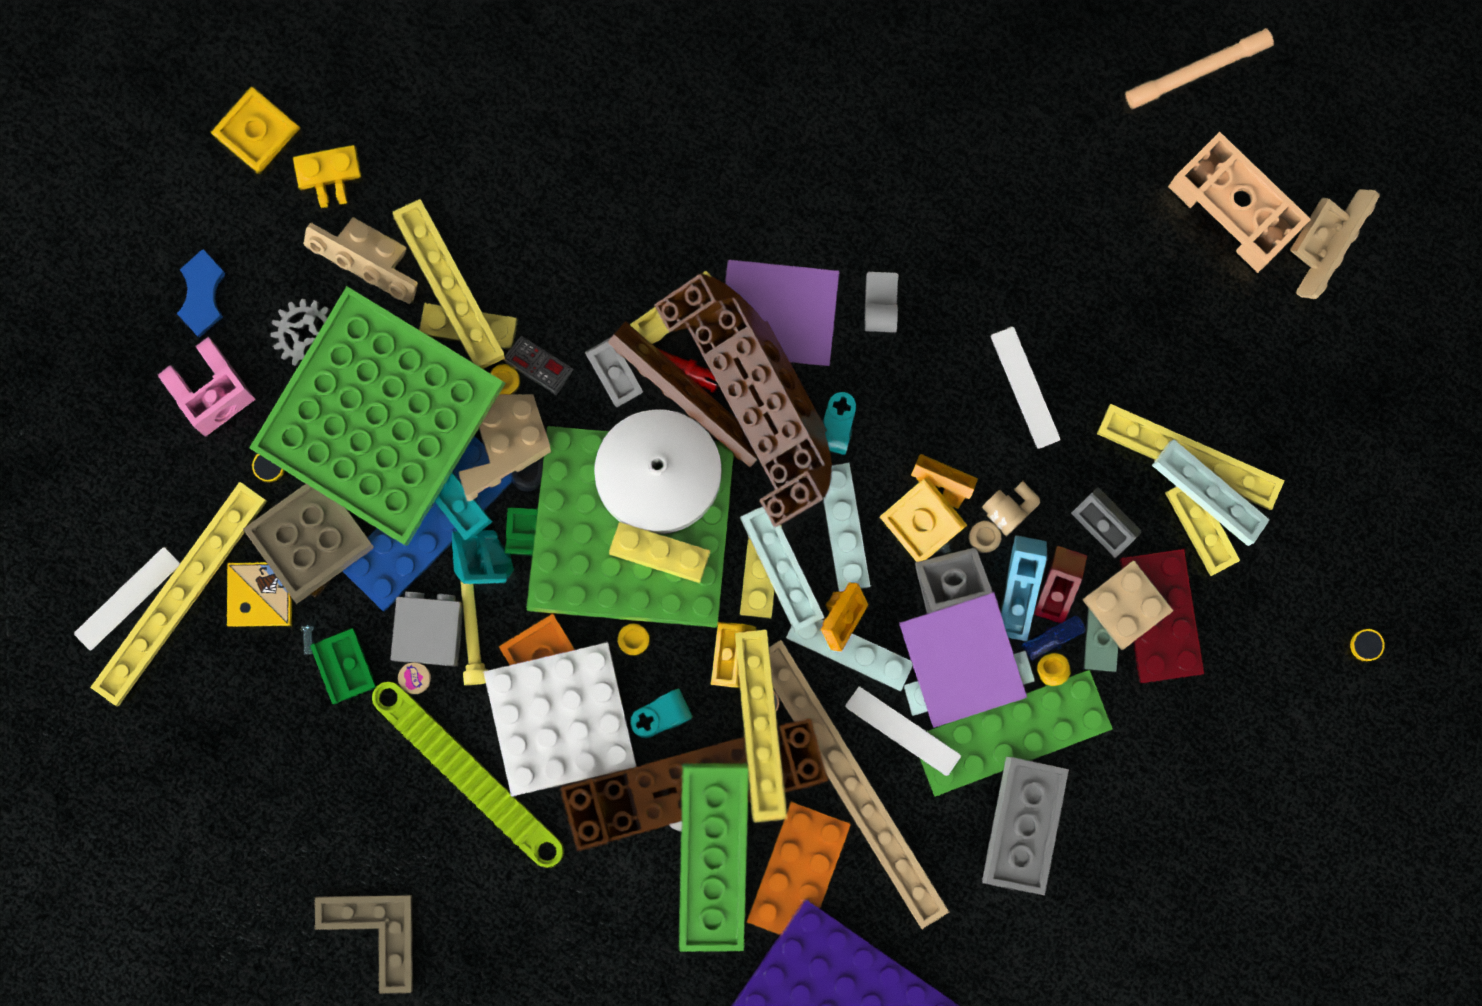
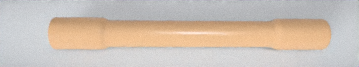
M1264 29L1242 39L1237 44L1155 81H1149L1125 92L1130 107L1134 109L1158 98L1161 94L1234 61L1263 51L1274 45L1272 35L1268 29Z

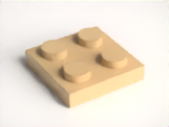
M1135 561L1129 563L1083 599L1084 603L1121 650L1173 611Z

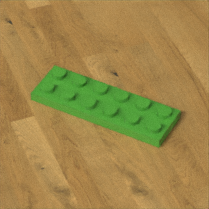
M1090 670L1069 677L1061 685H1048L1026 694L1027 698L926 731L961 755V758L948 776L920 758L934 797L1004 771L1006 757L1030 761L1112 730Z
M683 764L680 951H744L748 797L747 764Z

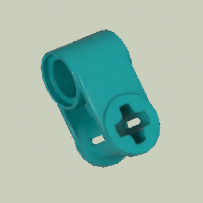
M845 392L836 393L830 398L824 420H822L827 430L825 435L829 450L842 455H846L852 432L851 426L856 411L854 398ZM841 399L846 400V406L851 408L850 411H844L843 416L838 415L837 409L833 407L834 403L839 404Z
M676 689L635 711L631 717V727L637 736L649 738L693 718V715L680 689ZM645 715L647 719L653 718L654 721L650 723L651 729L649 731H645L643 727L639 729L636 727L640 723V716Z

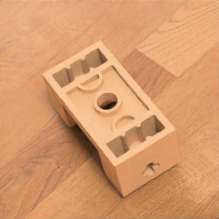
M1220 132L1175 176L1168 186L1190 208L1198 201L1242 244L1236 252L1256 272H1259L1311 220ZM1238 191L1248 193L1251 199L1250 205L1246 207L1237 205L1234 201V194Z

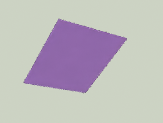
M728 260L726 285L741 295L764 321H768L789 362L830 366L839 271Z
M994 592L899 623L933 728L1027 698Z

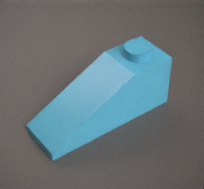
M1015 535L1000 609L1008 638L1023 641L1028 639L1047 558V541Z

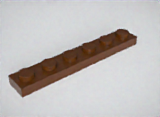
M625 321L607 343L614 348L617 354L625 357L633 364L641 375L650 379L658 386L665 396L674 400L682 407L689 417L695 419L707 429L713 438L719 440L731 450L737 459L751 467L758 457L737 418Z

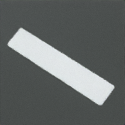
M1014 327L991 335V339L1037 448H1042L1059 441V434Z
M163 547L75 631V636L89 650L94 649L174 572L180 563Z
M861 687L857 688L846 704L847 709L946 776L950 774L961 758L959 753Z

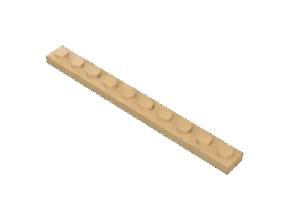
M780 640L769 647L774 690L794 722L811 718L828 778L921 929L925 928L949 913L784 643Z

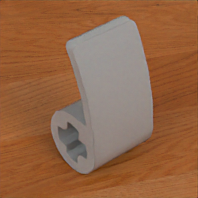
M867 273L865 331L897 332V273Z

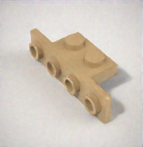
M1358 190L1345 212L1330 199L1321 198L1310 216L1311 220L1304 226L1290 249L1292 253L1311 267L1297 289V295L1304 298L1317 299L1325 291L1328 280L1335 269L1341 265L1344 254L1350 244L1358 237L1359 230L1364 221L1374 211L1375 203L1380 197L1378 192L1374 190Z
M355 218L351 219L338 237L312 223L308 225L304 245L312 252L320 254L335 262L339 267L360 276L367 283L374 284L385 290L394 298L401 299L408 304L412 303L418 283L394 269L404 257L407 247Z

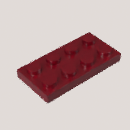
M1184 549L1121 558V569L1135 561L1173 610L1133 641L1140 683L1204 674Z

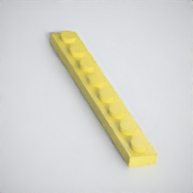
M239 482L90 688L115 706L121 704L245 533L243 529L253 522L267 500Z

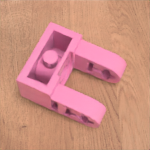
M209 337L196 346L199 353L215 373L212 376L214 379L204 387L193 393L171 365L158 374L193 427L205 437L255 400L252 393Z

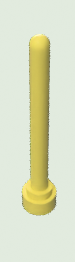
M460 580L469 665H466V671L463 672L464 685L485 684L484 671H488V669H485V664L481 663L474 585L463 584Z

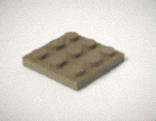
M307 484L243 529L296 603L302 601L374 548L346 508Z

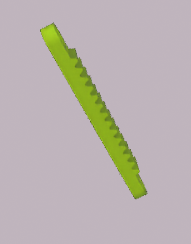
M384 682L376 686L372 695L373 704L376 709L406 739L419 749L440 772L455 784L469 800L483 811L504 834L541 867H552L561 861L564 853L561 841L515 796H511V792L416 700L396 683ZM391 688L397 693V702L391 707H386L381 703L380 696L385 689ZM544 842H551L556 847V856L552 860H544L539 855V847Z

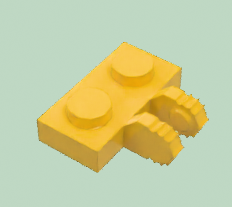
M354 145L293 157L298 187L300 190L316 187L321 208L328 207L329 202L325 185L335 183L337 200L340 204L347 203L344 181L361 178Z

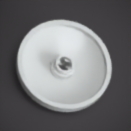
M669 410L642 411L620 421L602 441L595 460L597 490L606 509L619 522L656 534L676 532L698 521L712 506L721 483L720 455L709 433L692 418ZM657 464L663 465V468L660 470H655L652 467H656Z

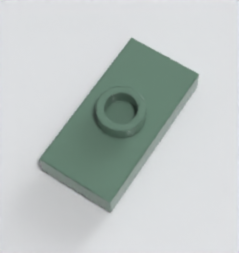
M1088 608L1083 669L1116 672L1118 645Z

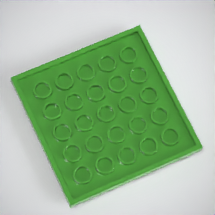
M346 286L251 444L250 449L398 542L408 546L506 383Z
M547 426V438L551 452L544 456L527 610L718 628L734 457L732 451L720 441H714L720 455L721 483L716 499L709 510L689 527L672 533L659 534L710 550V556L701 582L698 583L609 555L619 521L611 515L603 504L595 480L597 452L609 431ZM657 464L656 467L652 468L660 470L663 468V465Z

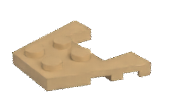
M498 395L479 427L490 463L459 472L467 502L477 498L478 493L489 486L493 488L501 483V479L513 471L519 472L551 452L533 395Z

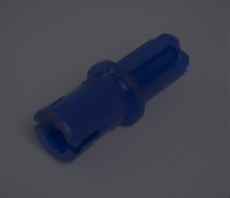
M1074 616L1052 629L1050 626L1047 627L1046 632L1022 644L1027 655L1033 661L1054 648L1061 649V644L1084 633L1085 627L1078 616Z

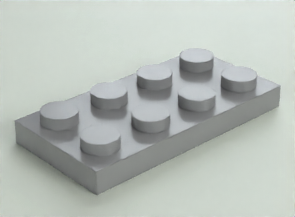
M1006 757L982 883L1045 895L1069 769Z

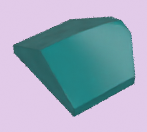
M494 530L481 531L470 541H466L458 531L452 532L454 572L463 584L505 583L514 568L510 554H505V548L498 540V535Z

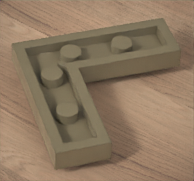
M412 895L315 897V930L379 928V993L413 992Z

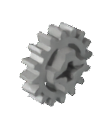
M301 299L300 307H296L293 302L288 303L289 312L281 309L278 311L282 320H273L272 322L273 325L278 327V332L271 333V337L279 339V342L273 347L276 350L284 349L281 356L283 360L292 356V365L297 366L300 360H303L308 347L315 340L312 337L306 338L302 342V336L292 329H305L307 325H310L309 331L317 336L319 333L316 325L317 318L319 317L323 323L327 320V314L330 309L325 307L319 311V302L313 301L311 307H308L305 299ZM306 312L302 320L296 323L289 322L295 315ZM285 332L291 334L295 342L293 350L287 344Z

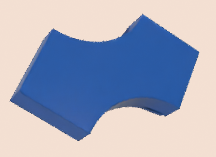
M203 249L180 269L187 283V297L184 305L177 312L199 338L223 317L216 305V289L226 274Z

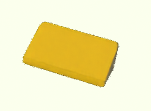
M718 622L711 685L740 688L735 633L756 631L755 626Z

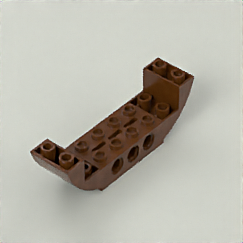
M703 273L657 302L654 306L668 332L689 329L774 486L775 491L760 499L774 528L823 500L829 491L832 478V462L825 435L827 430L768 321H764L754 308L728 285Z
M811 718L778 727L784 792L828 781ZM745 737L562 787L561 791L577 850H583L681 822L683 764L748 765ZM748 769V797H747V803L752 802V799H751V789H750V779H749V769Z

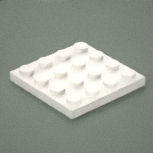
M608 643L484 671L511 796L636 767Z

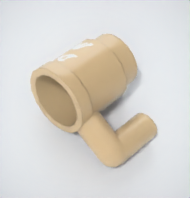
M1024 481L1014 489L1025 500L1020 506L1001 490L996 492L982 506L988 513L987 516L1005 536L1009 535L1040 504V498Z

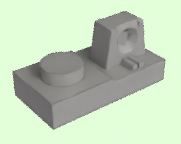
M609 338L589 349L585 354L615 407H618L643 393V390L625 358L617 354L614 348L607 343L610 340Z

